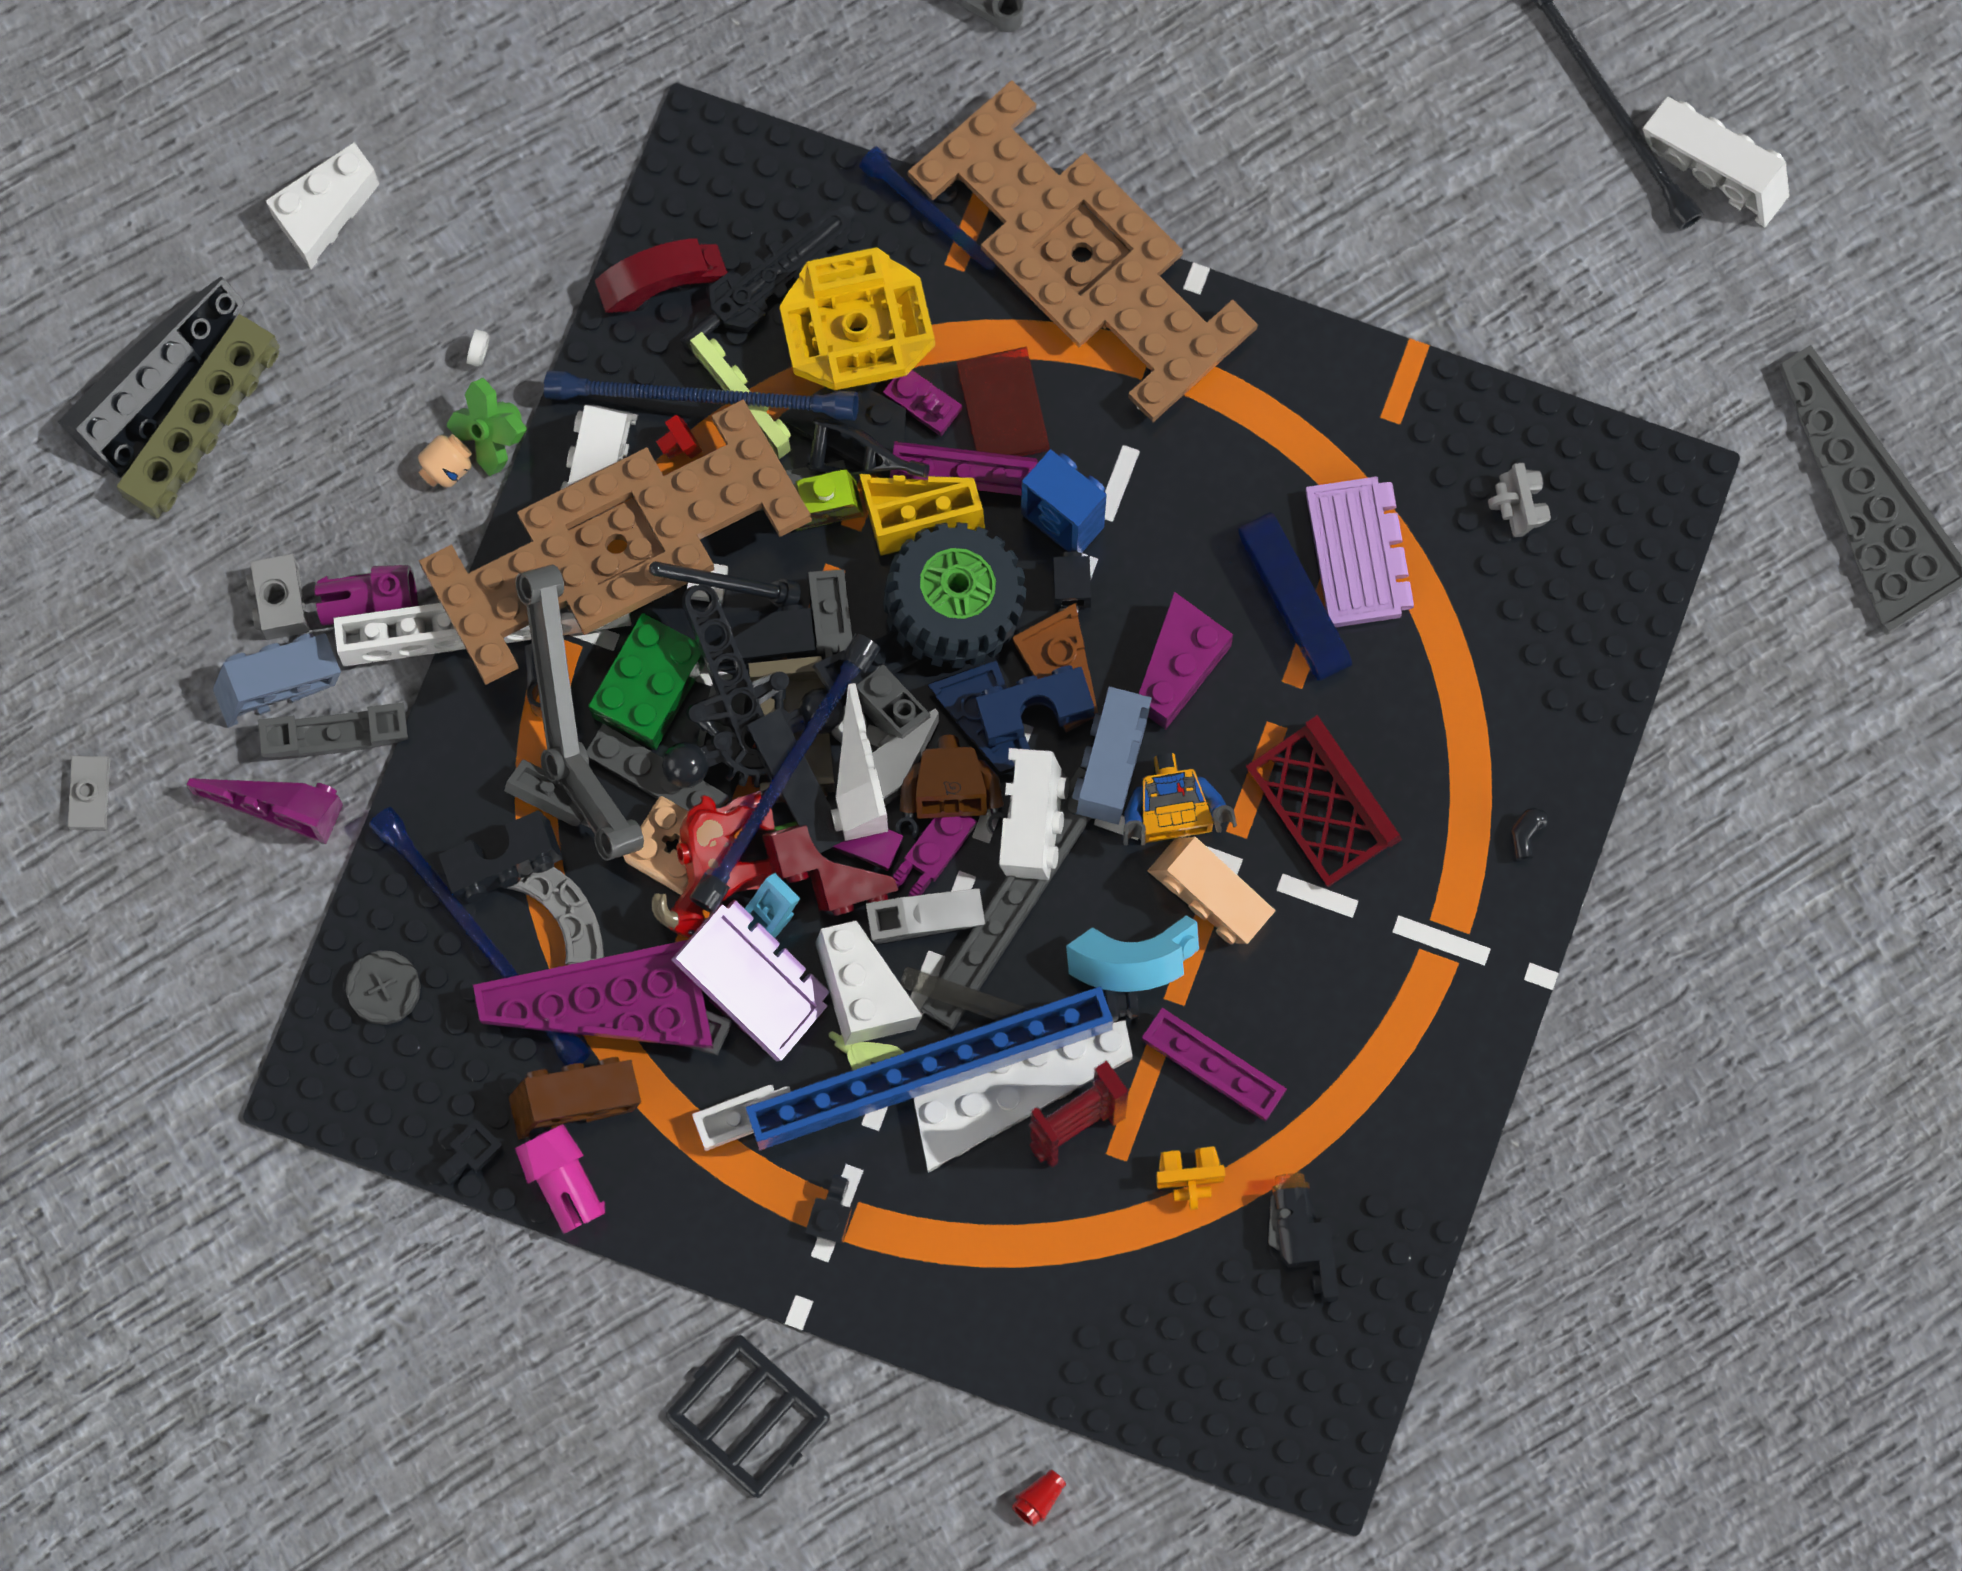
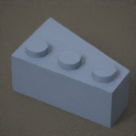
M309 633L297 637L290 644L280 646L279 643H273L261 648L255 654L246 656L245 653H238L228 657L222 664L213 691L226 725L229 728L238 724V716L256 709L260 715L271 711L268 704L288 698L295 702L335 686L341 671L326 633L318 636Z
M1109 686L1102 714H1095L1090 735L1096 736L1093 747L1086 746L1081 767L1087 768L1085 778H1077L1072 799L1079 800L1076 814L1119 825L1145 732L1152 697Z

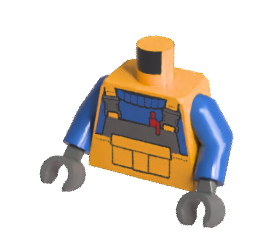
M1174 753L1160 754L1153 758L1156 775L1144 777L1142 786L1133 791L1124 812L1123 843L1128 845V839L1132 837L1139 838L1141 845H1145V843L1209 833L1213 829V820L1216 831L1222 832L1221 823L1231 822L1233 827L1237 826L1233 808L1226 805L1222 796L1205 778L1196 776L1194 769L1178 771Z

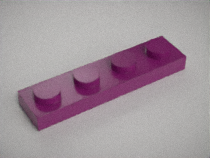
M894 441L892 452L895 456L908 462L914 460L929 464L928 476L974 478L977 490L1021 496L1022 480L1038 463L1037 458ZM890 470L889 478H893L894 475L905 476V479L928 480V476L923 478L910 475L904 470Z
M1161 1008L1142 1037L1141 1041L1265 1122L1287 1090L1164 1008Z

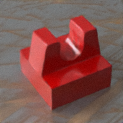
M678 415L665 422L670 432L656 442L663 454L667 455L669 459L682 452L692 459L703 452L686 422Z

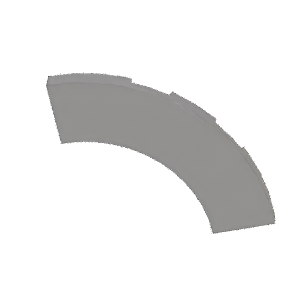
M552 867L550 870L542 873L533 872L522 877L516 885L507 887V889L522 892L536 899L554 916L561 928L565 941L566 965L604 958L603 940L595 913L580 888L560 870Z

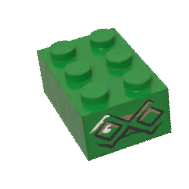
M642 613L589 704L592 718L656 751L705 665L697 642Z

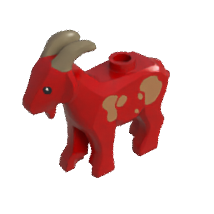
M761 791L733 799L721 808H716L715 802L711 797L703 795L700 797V803L687 811L680 827L681 843L677 844V857L679 863L686 866L688 884L683 894L673 905L671 911L667 907L666 894L656 893L652 899V912L656 919L664 926L690 939L707 919L703 914L704 909L689 899L705 873L718 877L730 887L723 900L739 891L759 889L764 880L773 874L769 858L739 862L738 846L734 837L746 825H754L765 831L775 830L772 809H763Z

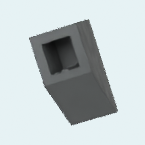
M884 665L856 685L862 711L881 731L903 739L931 718L930 713Z

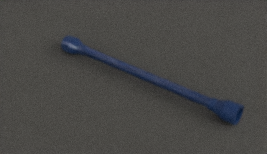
M551 370L546 372L544 379L545 398L554 400H567L576 396L596 394L642 399L645 397V399L685 400L686 402L694 401L700 403L703 401V403L712 402L713 404H720L721 402V404L725 403L728 405L730 403V405H733L744 399L748 406L757 405L758 407L766 406L771 408L775 406V408H797L798 410L801 408L802 410L811 409L815 413H824L837 420L851 421L856 420L859 407L858 393L853 391H835L826 395L815 394L812 397H806L805 395L793 396L791 394L788 396V394H761L760 392H734L733 390L721 391L720 389L703 390L702 388L694 389L689 387L676 388L675 386L667 387L662 385L649 386L648 384L590 381L588 378H578L565 371Z

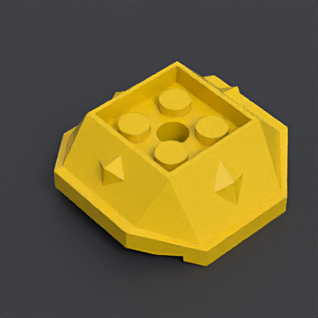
M877 247L807 261L799 273V278L790 288L779 306L794 375L833 390L907 376L935 346V338L920 277L903 265L890 259L889 255ZM854 328H864L861 331H852Z

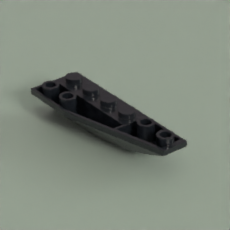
M220 276L136 343L64 414L58 423L82 449L116 477L121 478L128 471L232 325L245 302L224 277Z

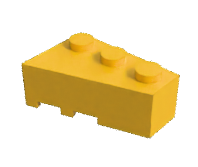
M859 474L862 494L880 556L900 551L901 546L907 539L914 541L916 533L924 528L929 529L930 533L933 532L935 524L947 523L948 528H955L956 522L967 523V529L976 531L978 526L985 529L983 507L974 478L928 476V480L905 479V476L894 475L893 478H871V474Z

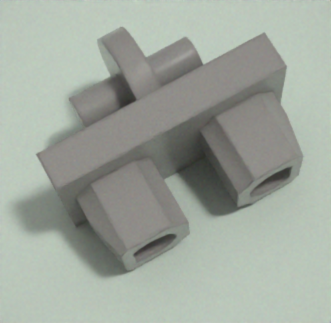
M1516 463L1512 465L1510 471L1499 476L1501 483L1495 485L1497 495L1490 498L1488 504L1491 510H1501L1503 520L1510 521L1513 537L1524 536L1533 528L1543 526L1550 521L1551 515L1548 505L1546 503L1534 504L1531 495L1537 494L1542 490L1543 481L1540 471L1526 470L1524 463Z

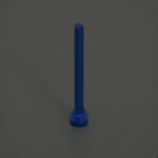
M876 146L866 154L859 165L863 172L869 177L875 176L877 179L882 178L982 267L991 270L996 266L981 250V246L890 167L889 156L883 150Z

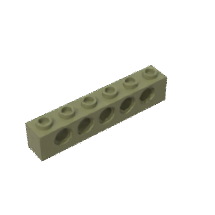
M239 314L116 486L123 498L157 519L163 511L168 512L177 500L176 493L183 483H189L193 479L198 469L197 463L204 454L207 455L214 449L218 442L217 435L224 425L228 426L234 421L239 411L238 406L243 398L251 396L256 390L259 383L258 377L265 367L270 368L277 360L280 346L275 335L243 315ZM247 355L251 357L250 361L244 366L234 365L235 360L240 356ZM221 384L230 385V389L225 394H214L217 386ZM206 412L210 414L208 420L204 423L196 424L193 422L194 418L200 413ZM181 441L189 442V446L185 451L181 453L173 452V448L177 443ZM160 470L169 471L167 478L163 481L155 482L152 480L156 472Z

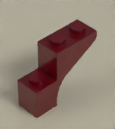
M795 825L762 835L772 873H776L780 878H786L787 883H792L808 878L807 871H809L819 910H832L833 916L853 911V904L866 900V903L888 900V893L898 891L896 881L891 876L834 863L824 858L812 843L807 825Z

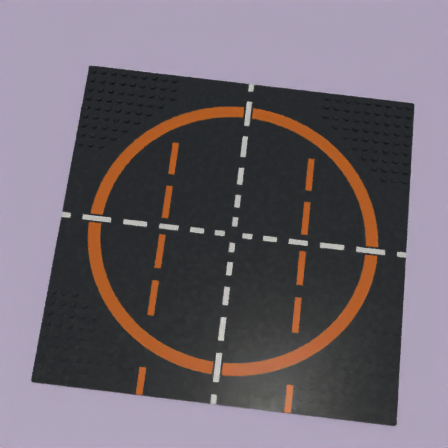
M674 83L671 85L552 371H565L578 378H588L590 381L648 384L649 386L662 385L667 387L675 386L676 388L689 387L694 389L702 388L703 390L720 389L722 391L723 389L692 352V348L688 350L680 340V338L711 314L709 286L713 283H692L675 286L650 297L635 311L606 312L595 280L613 265L638 252L664 243L697 238L699 245L717 244L727 273L729 272L731 276L735 273L743 276L751 270L750 260L756 256L764 260L771 254L769 245L776 240L784 244L792 237L789 229L796 224L804 228L812 221L810 212L816 208L826 211L850 205L856 212V216L851 222L850 232L847 235L849 244L842 250L833 247L827 252L828 257L877 247L889 255L890 259L903 265L920 277L935 338V346L912 370L962 405V410L942 436H939L906 413L904 443L1037 458V462L1051 449L1058 456L1060 453L1067 455L1077 465L1076 470L1086 478L1088 476L1094 477L1105 488L1104 492L1107 494L1104 528L1082 552V556H1090L1091 608H1077L1098 715L1102 714L1109 686L1139 694L1174 592L1233 634L1230 649L1166 730L1149 717L1147 718L1145 732L1119 825L1094 818L1090 819L952 1031L922 1013L920 1009L974 927L876 944L871 938L866 900L853 904V911L833 916L832 910H819L810 873L807 871L808 878L797 882L787 883L786 878H781L800 900L792 910L794 916L775 937L780 944L773 954L776 956L785 948L806 968L805 972L799 977L801 981L811 973L828 989L815 944L820 930L857 921L922 1014V1018L915 1030L864 1042L893 1045L906 1053L1096 988L1069 974L1066 948L1069 943L1092 927L1117 941L1141 942L1160 935L1187 915L1197 921L1199 950L1183 961V976L1160 987L1136 991L1139 1019L1131 1020L1126 1016L1120 1017L1115 1021L1126 1022L1133 1055L1130 1061L1113 1069L1128 1090L1126 1118L1115 1126L1110 1123L1108 1118L1105 1121L1099 1119L1059 1146L1058 1164L1054 1167H1051L1047 1160L1041 1163L1029 1146L1033 1142L1029 1126L1031 1116L928 1173L914 1098L759 1150L755 1135L752 1133L705 1151L692 1114L768 1085H773L774 1090L789 1086L792 1092L853 1071L847 1054L834 1046L836 1042L829 1037L831 1031L840 1036L842 1034L830 992L823 1000L827 1005L826 1009L780 1061H775L758 1043L733 1023L729 1028L718 1056L682 1045L482 1024L479 1020L473 985L566 966V948L563 933L558 922L545 906L531 896L516 890L499 887L487 892V896L482 900L462 902L451 892L439 854L473 840L484 850L488 860L499 858L506 852L509 846V835L505 825L539 810L550 820L563 859L554 863L553 867L560 870L580 888L595 913L603 940L604 957L689 940V938L681 936L664 926L656 919L652 912V899L656 893L666 894L667 907L670 911L681 896L679 893L627 864L623 856L604 860L597 851L595 833L591 828L582 824L572 826L504 791L508 779L523 759L542 768L541 754L544 750H547L543 718L533 713L526 694L528 683L525 646L531 644L532 641L506 643L517 662L518 669L486 685L466 649L435 653L406 722L408 739L397 743L244 1111L243 1119L251 1126L1346 1535L1358 1536L1362 1531L1736 473L1740 456L1735 451L1182 258L1174 262L1160 277L1206 322L1213 318L1230 301L1234 300L1258 325L1257 329L1159 418L1152 422L1128 398L1129 392L1152 371L1108 327L1106 329L1102 327L1081 347H1078L981 250V244L1004 223L963 182L955 180L932 201L908 176V171L914 166L912 164L692 87ZM1084 247L1076 248L1071 254L1073 259L1078 262H1086L1092 257L1090 250ZM793 279L786 285L788 291L797 280ZM773 295L765 301L768 309L765 311L767 316L747 333L731 328L724 329L720 325L706 336L709 341L714 338L720 344L726 354L723 359L730 367L736 365L747 379L745 386L752 393L788 394V396L790 394L793 396L805 395L807 397L825 387L794 375L779 307L785 296L779 299ZM854 328L852 331L857 332L863 330L864 328ZM893 379L864 384V386L883 396V391ZM543 392L468 573L532 542L517 512L560 491L564 481L569 482L571 468L567 467V457L570 447H576L579 433L574 432L575 420L578 411H584L585 405H596L637 414L635 425L630 424L626 441V444H629L627 457L648 448L661 473L665 476L726 445L713 423L712 415L731 406L730 403L727 405L725 403L721 404V402L720 404H713L712 402L703 403V401L700 403L694 401L686 402L685 400L645 399V397L642 399L596 394L576 396L567 400L546 399ZM774 406L773 408L769 407V410L766 412L776 421L789 408H775ZM675 415H678L686 422L703 452L692 459L684 452L669 459L667 455L663 454L656 442L670 432L665 422ZM787 427L791 434V437L788 438L791 451L781 457L779 461L785 471L807 467V463H810L813 441ZM826 448L824 463L844 460L846 469H862ZM1516 463H1524L1526 470L1541 472L1542 490L1537 494L1531 495L1534 504L1546 503L1551 515L1550 521L1545 525L1533 528L1521 537H1513L1510 521L1503 520L1501 510H1491L1488 504V500L1497 495L1495 485L1501 483L1499 476L1510 471L1512 465ZM874 474L871 475V478H879ZM860 476L853 478L856 480L864 513L862 517L799 531L795 529L779 537L765 511L761 510L700 539L713 564L728 566L729 576L765 583H772L781 578L798 582L801 594L797 605H802L803 609L810 608L807 583L808 572L844 569L852 639L858 633L874 641L892 632L887 624L888 614L884 612V589L894 556L899 554L900 551L880 556L862 494ZM1377 477L1378 483L1392 482L1396 508L1384 511V514L1398 513L1403 542L1390 545V548L1404 547L1409 574L1406 578L1396 579V583L1410 582L1414 608L1402 610L1401 618L1329 628L1305 493L1306 487ZM977 490L983 507L985 529L988 530L986 536L991 539L998 536L1005 542V552L1012 550L1018 558L1016 568L1020 567L1024 572L1025 581L1023 586L1026 588V599L1018 625L1012 636L1014 637L1064 610L1055 609L1053 557H1060V554L1067 551L1021 515V495ZM614 540L609 543L607 550L611 553L619 554L626 549L627 543L623 540ZM688 584L630 612L631 626L596 630L586 635L583 632L563 635L578 741L583 744L586 750L604 724L592 718L589 704L641 614L643 613L695 640L682 606V597ZM725 590L723 603L721 604L734 637L773 612L782 611V608L776 607L769 598ZM690 600L693 609L699 612L704 611L709 606L707 601ZM717 625L708 626L704 632L705 641L711 646H716L721 642L723 637L722 630ZM1012 638L1008 644H1003L998 654L994 657H989L986 654L984 662L975 666L971 665L970 661H965L963 668H952L951 662H943L942 667L931 665L932 659L926 656L922 660L893 674L928 712L935 708L939 712V723L925 750L938 748V739L943 735L958 737L960 747L974 748L977 758L985 760L999 776L1004 801L1001 811L1008 817L1011 795H1005L1006 783L1013 784L1014 771L1000 776L931 693L928 685L997 660L1006 687L1016 686L1018 680L1032 676L1012 642ZM816 654V656H821L822 660L824 659L823 654ZM704 665L656 751L628 736L626 737L664 758L667 750L676 743L686 741L697 744L700 727L687 718L686 710L690 705L709 698L711 684L713 683L706 665ZM747 667L746 670H747L748 675H749V677H750L749 667ZM736 669L718 671L719 676L724 680H730L736 673ZM847 694L839 695L844 706H846ZM539 695L536 698V702L540 703ZM747 698V701H746V706H745L744 713H745V712L748 710V708H749V699H748V698ZM1035 704L1026 708L1021 715V720L1030 750L1053 752L1064 775L1069 778V782L1079 767L1087 771V768L1081 767L1086 746L1093 747L1096 736L1090 735L1094 718L1066 733L1062 726L1059 727L1056 716L1049 707ZM863 712L867 724L866 736L870 741L873 753L880 748L878 746L879 742L889 733L881 731ZM1316 715L1319 716L1402 838L1400 842L1391 848L1387 847L1330 887L1321 878L1246 767L1306 726V722ZM747 730L744 737L745 743L752 749L757 748ZM830 732L835 792H829L826 799L832 810L838 809L836 793L842 743L837 741ZM1306 737L1292 746L1291 760L1310 763L1313 747ZM1286 750L1277 757L1285 758ZM1174 753L1178 771L1194 769L1196 776L1205 778L1222 796L1226 805L1234 810L1236 827H1233L1231 822L1221 823L1222 832H1217L1213 820L1212 832L1185 837H1196L1275 910L1248 944H1236L1234 942L1231 945L1217 934V927L1207 919L1203 920L1197 916L1185 901L1171 892L1148 872L1149 868L1175 838L1141 845L1139 838L1132 837L1128 839V845L1123 843L1124 812L1133 791L1142 786L1143 778L1156 775L1153 758L1157 755ZM1317 755L1315 764L1324 765ZM589 760L590 769L626 820H635L641 827L658 799ZM1269 761L1257 770L1264 781L1280 783L1283 763ZM723 762L709 767L707 775L703 779L704 782L728 795L729 799L725 806L733 799L761 791L760 787H753L751 776H748L745 786L738 785L739 773H736L731 781L726 780L725 774L729 767ZM1289 765L1285 785L1305 788L1309 768ZM1314 769L1310 789L1331 793L1333 776L1330 772ZM1337 784L1336 794L1345 795ZM1269 787L1277 798L1279 789ZM1284 790L1281 806L1285 811L1300 813L1304 793ZM1309 794L1305 814L1326 818L1329 798ZM761 795L763 809H772L774 827L795 821L786 802L772 803L769 799H762ZM900 796L885 806L888 829L896 832V823L903 816V812L899 811ZM1334 799L1331 819L1351 823L1354 807L1349 801ZM1529 808L1544 810L1548 816V823L1545 828L1542 827L1540 830H1537L1531 837L1534 858L1523 861L1516 860L1511 832L1513 825L1523 812ZM987 809V815L970 816L977 821L976 827L936 881H931L921 895L979 888L983 911H985L1007 878L999 865L1003 820L1000 818L992 820L994 834L992 835L986 827V823L991 816L990 809ZM917 812L914 813L913 820L919 826V833L914 839L912 838L913 824L909 822L903 824L901 828L903 839L888 871L857 857L852 859L832 849H827L820 854L834 863L893 877L904 862L905 856L934 818L917 819ZM1358 814L1356 824L1365 825ZM1290 817L1297 828L1299 818ZM1304 820L1301 835L1305 841L1321 843L1324 823ZM1329 824L1326 844L1346 848L1350 828ZM746 825L734 835L738 846V861L750 862L768 858L762 835L771 833V831L761 830L754 825ZM1355 829L1351 849L1367 851L1378 842L1370 831ZM678 839L665 843L667 853H671L673 849L677 850ZM1310 847L1318 859L1319 848ZM1324 850L1322 866L1329 876L1342 868L1345 853ZM1350 854L1349 862L1358 857V855ZM913 868L904 883L898 887V891L887 894L888 900L908 897L911 887L923 874ZM758 889L733 893L723 900L720 905L723 904L727 907L733 900H736L745 908ZM703 910L705 918H708L711 913ZM379 950L393 951L407 958L416 969L421 984L419 1000L413 1011L401 1021L388 1025L372 1024L361 1018L350 1005L346 993L347 976L353 965L361 958ZM1102 989L1103 994H1104L1105 999H1106L1105 990ZM703 991L706 1011L726 1018L710 1004L709 1000L711 998ZM1161 1008L1172 1013L1287 1089L1266 1122L1141 1041ZM610 1057H619L620 1062L632 1060L641 1103L633 1112L588 1123L586 1120L563 1123L584 1155L578 1158L600 1203L605 1201V1213L584 1224L568 1194L582 1225L563 1234L537 1180L529 1184L527 1183L515 1150L520 1145L552 1130L551 1126L535 1128L529 1132L530 1137L518 1139L509 1096L526 1078V1074L532 1071L547 1069L548 1074L562 1072L561 1069L563 1067L576 1063H583L584 1068L597 1066L598 1061ZM1093 1080L1075 1089L1071 1094L1062 1099H1058L1040 1110L1045 1118L1093 1087ZM477 1119L503 1145V1148L477 1173L468 1166L462 1175L453 1184L449 1185L439 1175L440 1172L438 1171L444 1163L456 1154L449 1144ZM1215 1147L1219 1164L1224 1165V1182L1196 1185V1188L1210 1186L1212 1197L1199 1198L1198 1209L1190 1210L1189 1200L1174 1201L1173 1190L1187 1189V1186L1157 1189L1156 1175L1157 1172H1160L1161 1152L1180 1151L1182 1169L1197 1168L1195 1149ZM834 1175L847 1178L850 1181L842 1205L852 1208V1213L842 1245L805 1234L815 1199L817 1197L827 1200ZM1295 1187L1309 1188L1310 1198L1317 1220H1313V1222H1330L1339 1292L1337 1301L1322 1303L1321 1293L1314 1294L1312 1271H1317V1266L1287 1268L1279 1254V1250L1269 1245L1270 1203L1274 1191Z

